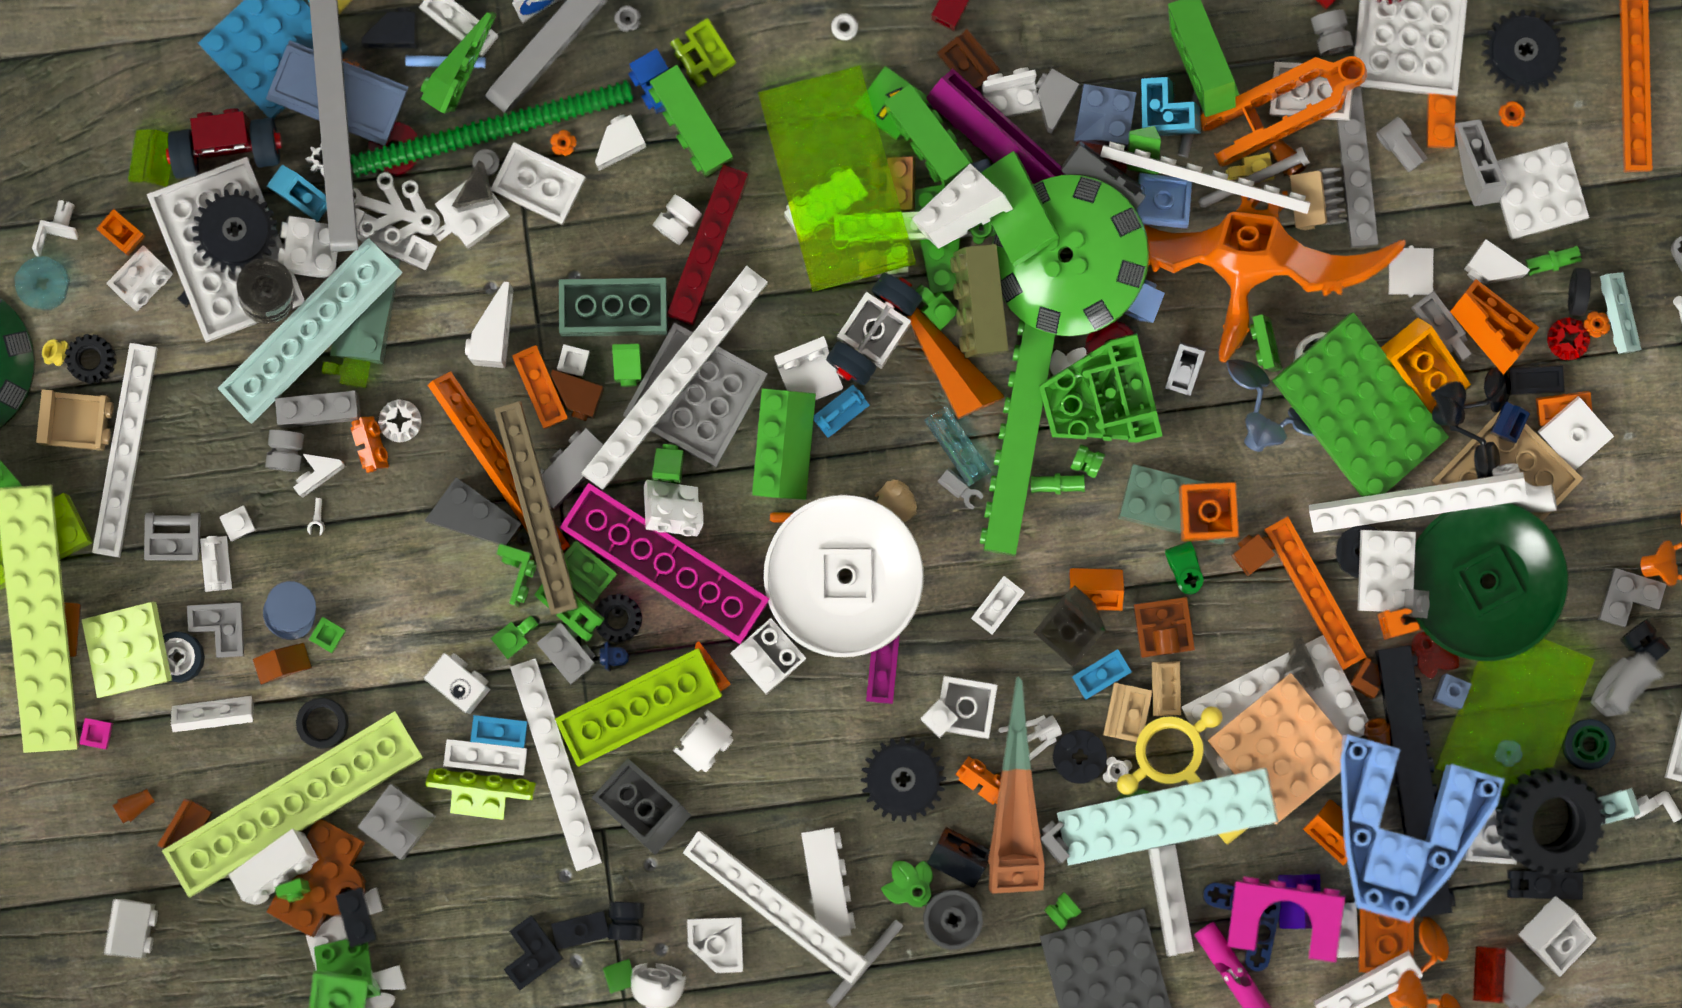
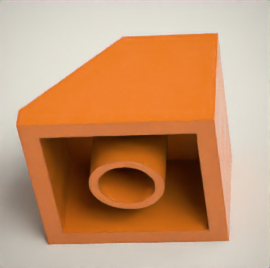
M1236 482L1189 484L1179 487L1181 541L1238 537Z

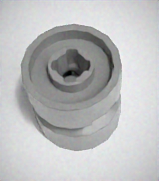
M1343 9L1325 12L1311 18L1314 33L1320 36L1317 40L1320 55L1339 53L1354 46L1350 31L1345 30L1348 22Z
M269 430L268 445L272 449L267 452L265 468L300 472L301 456L298 454V451L303 449L304 434L283 430Z

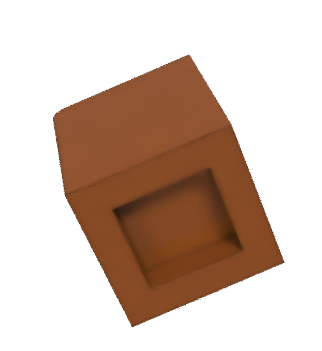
M1366 657L1362 660L1352 677L1350 686L1370 699H1374L1380 690L1378 688L1381 684L1378 665Z

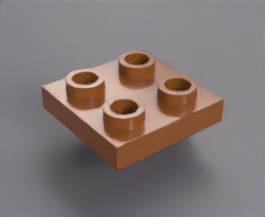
M1187 597L1133 605L1141 658L1195 650Z

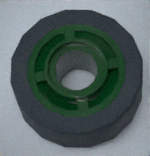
M1586 719L1577 721L1570 725L1563 735V754L1568 762L1576 768L1584 770L1601 768L1609 763L1614 755L1616 748L1614 734L1609 726L1599 720ZM1586 737L1592 738L1595 743V747L1591 752H1587L1583 748V741Z

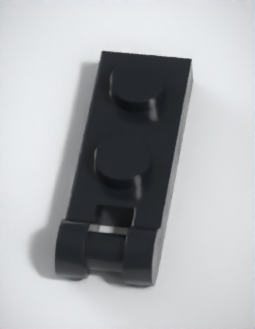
M1507 871V879H1510V890H1507V898L1553 899L1556 896L1559 899L1583 900V873L1564 872L1561 875H1554L1552 873L1547 875L1538 871ZM1521 879H1527V890H1521Z

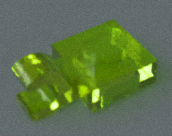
M346 357L343 359V365L324 361L322 372L327 375L341 376V385L367 389L371 362Z

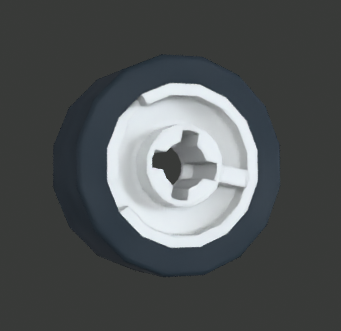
M174 631L163 635L172 678L171 682L182 683L196 677L201 671L205 659L204 650L200 642L195 637L184 632ZM176 652H180L184 656L178 662H175L173 658Z

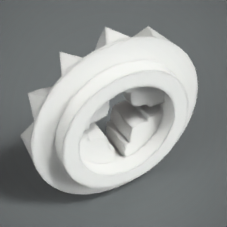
M397 399L387 403L380 411L378 423L385 437L394 442H405L415 437L419 432L421 415L414 404ZM398 410H400L403 418L411 419L402 424L401 432L397 424L389 422L397 418Z

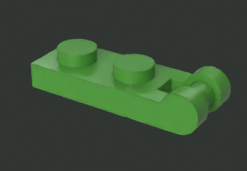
M542 584L534 595L549 608ZM575 594L578 608L557 614V616L581 638L589 641L594 635L593 630L596 626L602 624L604 618ZM583 616L588 619L584 626L580 623Z

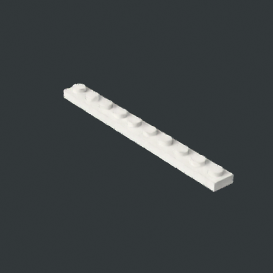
M748 266L744 268L581 474L602 491L606 488L768 284L765 279Z

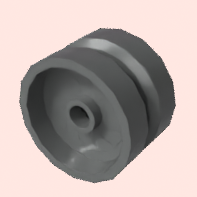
M957 890L943 891L933 896L926 905L923 914L924 929L928 937L938 946L949 950L962 949L972 944L979 936L983 925L982 911L977 901L967 893ZM951 914L958 918L957 923L954 925L949 924L947 921Z

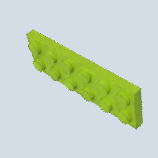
M697 648L555 718V721L577 767H580L723 696L700 648Z

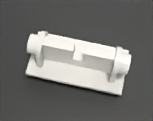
M208 536L200 539L205 592L232 589L227 536Z

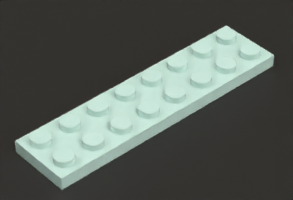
M367 238L358 247V250H355L218 389L242 416L252 424L275 401V398H278L403 272L370 238Z
M1267 768L1057 813L1058 821L1064 824L1060 828L1062 839L1069 847L1066 851L1069 855L1067 858L1068 865L1278 822Z

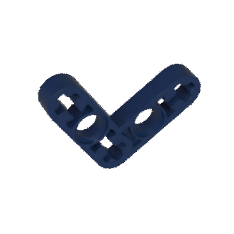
M1210 883L1203 890V899L1212 907L1232 911L1235 886ZM1214 887H1218L1219 893L1228 895L1227 889H1231L1229 906H1225L1226 900L1220 898L1216 900V903H1213L1212 897L1208 896V891H1213ZM1279 901L1272 903L1275 905V909L1269 910L1268 914L1264 913V910L1260 919V925H1266L1270 930V935L1266 940L1258 939L1257 942L1260 945L1268 944L1267 950L1261 948L1260 952L1264 962L1259 963L1255 967L1254 962L1250 960V956L1256 954L1257 948L1255 950L1246 949L1245 964L1253 971L1264 970L1270 962L1280 913Z

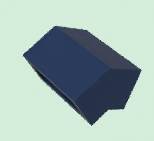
M1505 402L1490 434L1505 441L1517 443L1530 413L1519 406Z

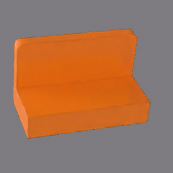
M1070 569L1069 609L1123 610V570Z
M1330 799L1320 812L1307 823L1303 830L1337 861L1344 865L1348 860L1345 849L1343 809Z

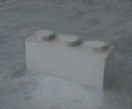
M356 391L275 398L277 425L281 428L350 422L359 420L361 417L359 394Z
M587 429L583 432L580 430L576 431L568 440L570 445L564 451L559 449L551 457L550 461L552 464L545 471L542 468L540 469L550 506L554 510L586 479L581 473L603 446Z

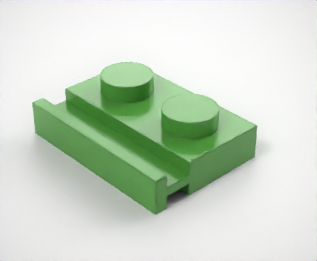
M577 540L574 541L564 554L573 588L594 604L618 574Z

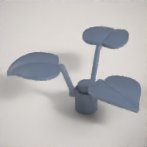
M1238 359L1228 360L1225 363L1227 364L1230 376L1237 384L1247 389H1256L1258 392L1254 412L1249 413L1245 419L1248 434L1244 439V443L1248 448L1261 452L1265 446L1284 443L1287 436L1283 427L1287 424H1292L1293 428L1301 434L1314 436L1293 407L1288 410L1289 417L1280 424L1259 414L1263 396L1262 387H1267L1270 383L1267 374L1259 366Z

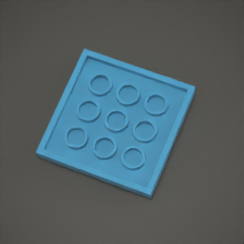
M244 0L198 42L205 52L268 118L274 119L286 108L266 100V97L289 40L313 49L310 7L303 0ZM341 40V47H342V54H343V53H345L349 48H348V47L342 42V40Z

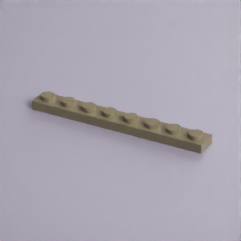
M519 401L495 408L494 411L550 613L553 616L577 609L578 604L522 402Z

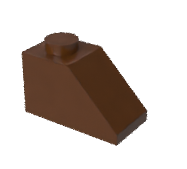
M552 369L551 376L567 409L573 412L572 417L582 421H587V418L594 419L604 392L603 386Z

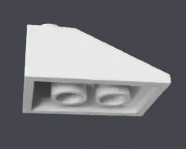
M503 282L472 331L471 339L466 340L465 355H468L473 365L506 368L513 288L509 282Z

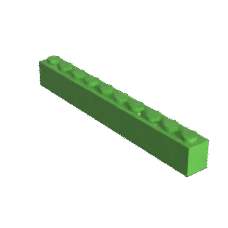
M1021 319L1019 320L1017 331L1018 335H1022L1021 344L1015 345L1012 359L1017 361L1016 372L1010 371L1008 387H1013L1011 398H1005L1003 413H1008L1006 424L1001 423L998 439H1003L1001 450L996 449L994 465L998 466L997 476H991L989 491L994 492L992 502H987L984 515V517L989 518L987 528H982L980 544H984L983 551L1015 556L1042 412L1043 400L1039 385L1048 378L1055 339L1054 334L1035 329Z

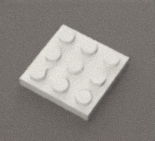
M1567 142L1497 161L1507 183L1499 201L1511 240L1589 218Z

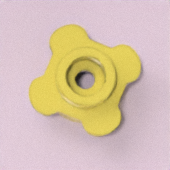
M55 339L47 341L42 349L44 362L48 365L54 363L56 366H61L66 358L65 352L68 349V342H58Z

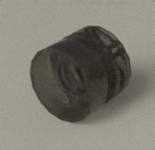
M269 258L255 259L244 266L238 275L236 286L240 306L246 316L255 322L264 324L276 323L285 318L292 310L295 301L292 276L286 266L277 260ZM262 291H265L266 293L271 292V296H272V297L268 298L267 296H264V297L262 298V293H261V292H262Z

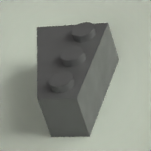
M1081 141L1061 166L1063 175L1091 177L1112 186L1123 194L1135 209L1138 208L1146 197L1145 187Z
M457 477L425 519L429 524L505 546H510L524 527L520 522Z

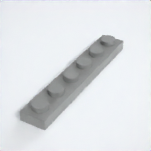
M1361 87L1353 89L1350 121L1337 120L1351 248L1378 245Z

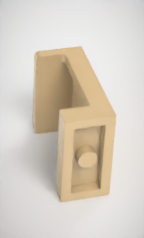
M42 390L36 443L45 446L105 451V444L109 445L111 430L107 429L108 418L113 416V402H110V398L106 395L92 396Z

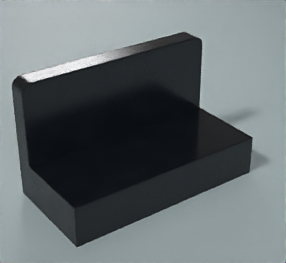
M945 827L927 864L975 888L988 864L990 850Z

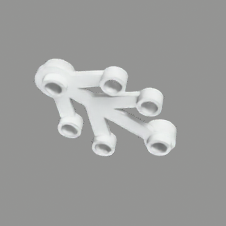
M387 172L378 175L377 184L384 191L390 204L363 196L357 188H354V194L356 195L354 199L355 208L363 207L385 215L374 221L364 220L360 223V234L365 238H370L375 232L401 220L411 224L399 230L395 228L386 230L384 234L385 242L390 246H396L401 240L416 233L432 235L440 227L438 214L433 210L425 208L418 194V185L414 181H406L402 186L403 195L410 199L415 212L404 208L393 186V177ZM383 178H388L390 180L389 184L387 185L381 184L380 181ZM409 186H413L415 188V191L412 193L406 192V188ZM429 218L432 222L429 225H424L422 220ZM369 225L372 227V230L364 232L362 230L363 227ZM396 234L398 237L396 240L391 241L388 239V236Z

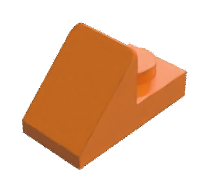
M114 209L96 228L127 256L145 238L142 232Z

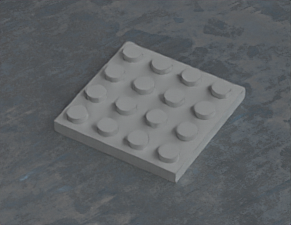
M674 322L626 408L623 417L626 418L693 332ZM717 347L652 428L651 432L717 467L768 373Z

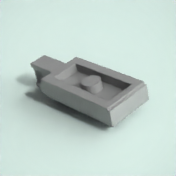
M1434 291L1411 307L1418 318L1432 325L1450 353L1453 352L1461 362L1472 354L1464 344L1468 340L1465 336L1466 332Z

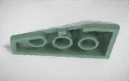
M389 258L399 268L400 259ZM397 279L332 343L330 356L378 364L384 363Z

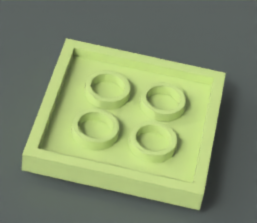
M149 602L82 619L97 698L172 681L156 602Z

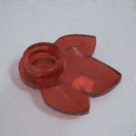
M1420 632L1414 636L1412 650L1418 656L1419 670L1426 677L1433 679L1438 672V668L1443 670L1459 668V657L1440 647L1425 632ZM1423 640L1429 643V649L1423 647Z

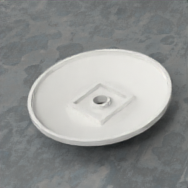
M829 496L812 501L795 511L785 520L774 535L764 565L766 597L769 598L770 609L780 626L802 646L814 652L833 657L864 655L890 643L906 628L913 618L923 590L924 573L922 558L918 545L908 527L885 506L857 496ZM844 568H848L853 574L852 581L848 584L842 583L839 578L840 571Z

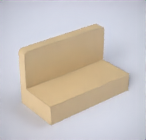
M1314 171L1290 175L1292 192L1305 195V201L1310 202L1307 214L1294 210L1295 227L1301 230L1315 229L1316 225L1326 224L1327 214L1322 172Z

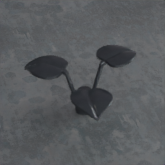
M1497 367L1492 368L1485 377L1484 392L1487 398L1483 401L1465 404L1466 390L1459 381L1445 383L1431 393L1437 402L1432 412L1433 421L1438 425L1450 426V431H1457L1480 443L1474 452V465L1478 479L1493 477L1492 470L1500 466L1498 447L1494 442L1486 443L1484 438L1458 427V425L1462 424L1465 420L1464 409L1485 406L1490 403L1492 412H1499L1503 404L1508 402L1510 397L1509 379L1507 373L1505 372L1503 375Z

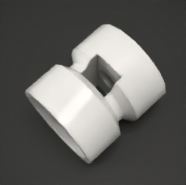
M674 194L666 205L667 212H661L653 226L670 240L681 245L689 234L687 228L694 227L702 214L686 200Z

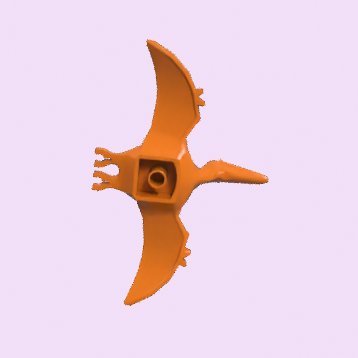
M1283 191L1282 194L1288 196V191ZM1241 196L1242 203L1236 211L1227 214L1218 226L1202 232L1170 233L1143 224L1149 245L1148 265H1151L1154 272L1163 268L1176 273L1183 268L1201 263L1212 267L1230 286L1231 298L1225 324L1223 325L1224 330L1219 349V360L1223 363L1230 359L1236 349L1242 347L1247 333L1250 332L1248 294L1257 284L1275 275H1289L1306 292L1322 290L1323 295L1327 296L1334 290L1337 294L1341 295L1343 288L1361 283L1387 267L1403 251L1406 244L1405 240H1400L1380 250L1366 254L1351 256L1330 255L1305 247L1288 235L1282 227L1279 213L1284 207L1268 203L1266 210L1254 209L1260 201L1252 198L1249 200L1245 196Z

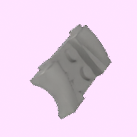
M1646 652L1643 655L1638 653L1633 658L1631 656L1627 659L1622 657L1601 678L1590 703L1604 717L1625 714L1629 710V705L1655 679H1660L1663 674L1655 667L1657 662Z

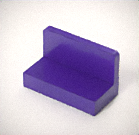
M1320 874L1278 876V881L1286 882V887L1297 888V884L1313 886V891L1321 892ZM1288 900L1279 901V924L1281 929H1312L1311 918L1301 905Z

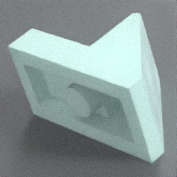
M1632 788L1597 797L1604 806L1600 813L1606 816L1605 824L1641 814Z

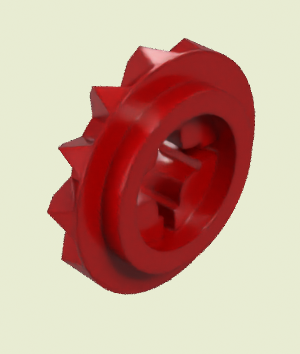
M1571 317L1556 321L1550 327L1547 334L1549 349L1555 356L1563 360H1574L1581 357L1588 350L1591 340L1581 320ZM1565 331L1569 335L1578 333L1573 340L1574 345L1571 346L1569 342L1559 344L1565 337Z

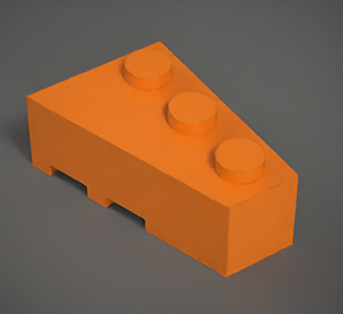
M1477 279L1473 281L1450 311L1503 375L1521 355L1540 328Z

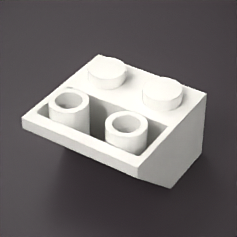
M771 618L730 653L766 695L806 660V657Z

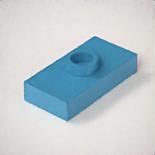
M1117 649L1072 676V679L1086 700L1132 671Z
M474 715L470 742L525 748L528 722Z

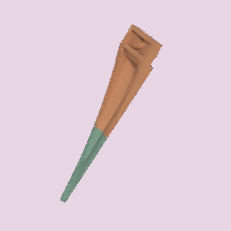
M1019 677L1016 678L988 861L990 864L989 891L991 893L1042 891L1044 887L1045 865L1030 766L1023 685Z

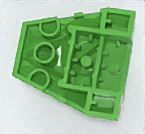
M1137 333L1108 341L1039 385L1052 437L1074 439L1090 437L1103 438L1105 441L1120 439L1137 443L1163 436Z

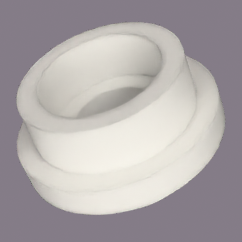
M840 14L832 22V32L840 40H850L858 31V23L852 15ZM841 24H848L850 29L847 32L841 31Z

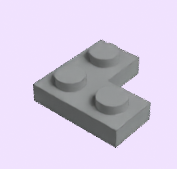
M1614 568L1598 620L1626 627L1633 603L1659 610L1667 584Z
M242 603L187 606L189 633L215 631L216 658L245 657Z

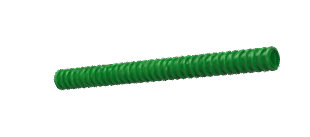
M623 80L622 84L616 82L615 86L608 84L607 88L601 86L599 90L591 89L589 93L583 91L582 95L575 93L574 97L568 95L567 99L559 98L560 101L555 102V99H553L549 104L547 102H543L541 106L535 104L534 108L528 106L527 110L520 108L519 112L516 113L513 110L511 111L512 114L507 115V113H503L501 117L495 115L494 119L487 117L486 121L480 119L479 123L473 121L468 126L465 123L461 128L455 126L453 130L447 128L446 132L440 130L439 134L432 132L431 136L428 137L425 134L423 138L415 137L413 141L407 139L406 143L399 141L398 145L392 143L391 147L385 145L380 150L377 147L373 152L371 150H367L365 154L359 152L358 156L351 155V166L354 175L358 178L360 174L368 175L370 171L376 173L377 169L384 171L385 167L391 169L392 165L395 164L398 167L400 163L408 164L410 160L416 162L417 158L424 160L425 156H429V158L433 157L432 154L439 156L441 155L440 152L444 151L446 154L449 153L448 150L450 149L456 151L458 147L464 149L465 145L473 146L472 143L479 145L481 144L480 141L483 140L486 143L491 138L497 140L498 136L504 138L505 134L512 136L513 132L516 131L519 134L521 133L520 130L525 129L526 132L531 127L537 129L538 125L545 127L546 123L552 125L553 121L561 122L560 119L565 118V121L569 120L568 117L571 116L577 118L579 114L585 116L586 112L592 114L593 110L600 112L601 108L609 109L608 106H613L614 108L619 103L625 105L626 101L632 103L634 100L631 87L627 80Z

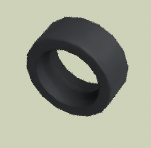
M324 697L314 698L306 702L298 711L296 718V729L301 740L309 746L319 749L332 748L339 744L346 736L349 727L348 715L344 708L336 701ZM317 708H328L338 718L336 732L327 739L315 738L307 729V718Z

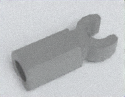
M950 468L937 481L955 497L963 498L965 506L970 510L975 508L969 502V498L972 495H976L981 500L984 497L979 490L968 488L970 484Z

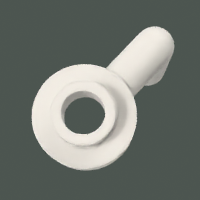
M1663 791L1650 799L1645 795L1636 800L1641 814L1634 816L1635 819L1644 816L1662 804L1673 822L1682 818V814L1667 791Z

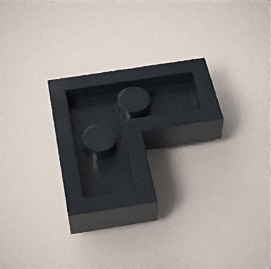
M532 915L509 931L525 953L504 968V971L520 991L561 961L563 957Z

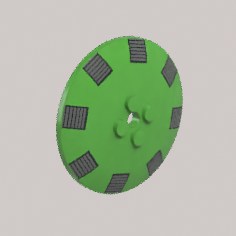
M1061 175L1042 180L1033 186L1060 238L1015 267L1011 264L996 233L992 244L997 245L1002 298L1011 311L1022 321L1045 333L1060 336H1079L1096 332L1119 319L1131 307L1143 287L1149 263V245L1145 227L1130 201L1118 190L1100 180L1080 175ZM1069 247L1073 251V258L1065 263L1061 260L1060 253L1062 249Z

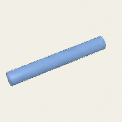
M406 55L405 63L406 66L439 67L448 56ZM478 57L474 68H485L486 57Z

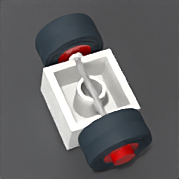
M883 272L871 290L880 300L868 292L865 293L837 335L838 342L826 358V361L837 369L836 373L847 381L852 379L859 384L866 385L877 366L881 369L883 368L911 325V320L900 313L911 316L922 301L920 294L911 288L912 284L902 277L896 278Z

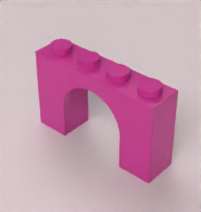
M1243 876V881L1238 880L1235 885L1228 947L1255 950L1257 948L1260 919L1263 911L1274 902L1288 900L1301 905L1311 918L1312 936L1309 959L1336 962L1338 959L1346 895H1340V890L1324 888V892L1313 891V886L1297 884V888L1286 887V882L1270 880V884L1259 883V878Z

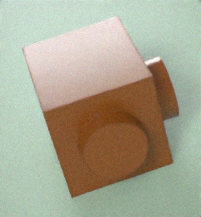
M1249 534L1238 543L1240 549L1231 556L1244 573L1249 576L1275 555L1272 551L1275 547L1266 536L1261 538L1258 534L1253 538Z

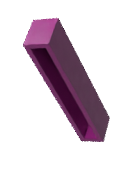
M954 69L945 74L927 95L926 99L932 108L948 119L955 129L960 130L969 138L971 143L990 157L993 163H996L1012 151L1016 152L1033 185L1042 180L1064 174L1061 171V166Z

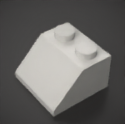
M1556 896L1518 934L1526 945L1559 977L1597 939L1579 915Z
M115 899L104 954L146 958V954L151 953L153 946V937H150L151 926L155 927L158 918V911L154 910L155 904Z

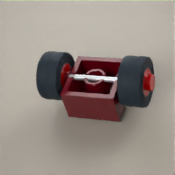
M238 108L223 110V114L213 115L212 112L198 113L197 118H190L191 129L168 133L166 157L177 179L198 176L199 156L202 159L253 152L257 167L280 164V148H283L281 133H277L274 119L264 118L251 121L243 111L239 112Z

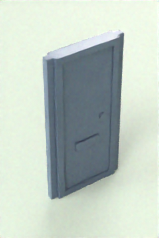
M289 40L266 100L319 120L314 50ZM343 61L349 132L385 146L409 87Z

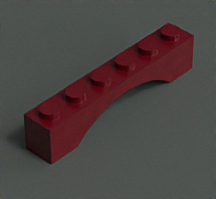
M723 164L668 310L669 318L694 326L722 244L747 185L748 173Z

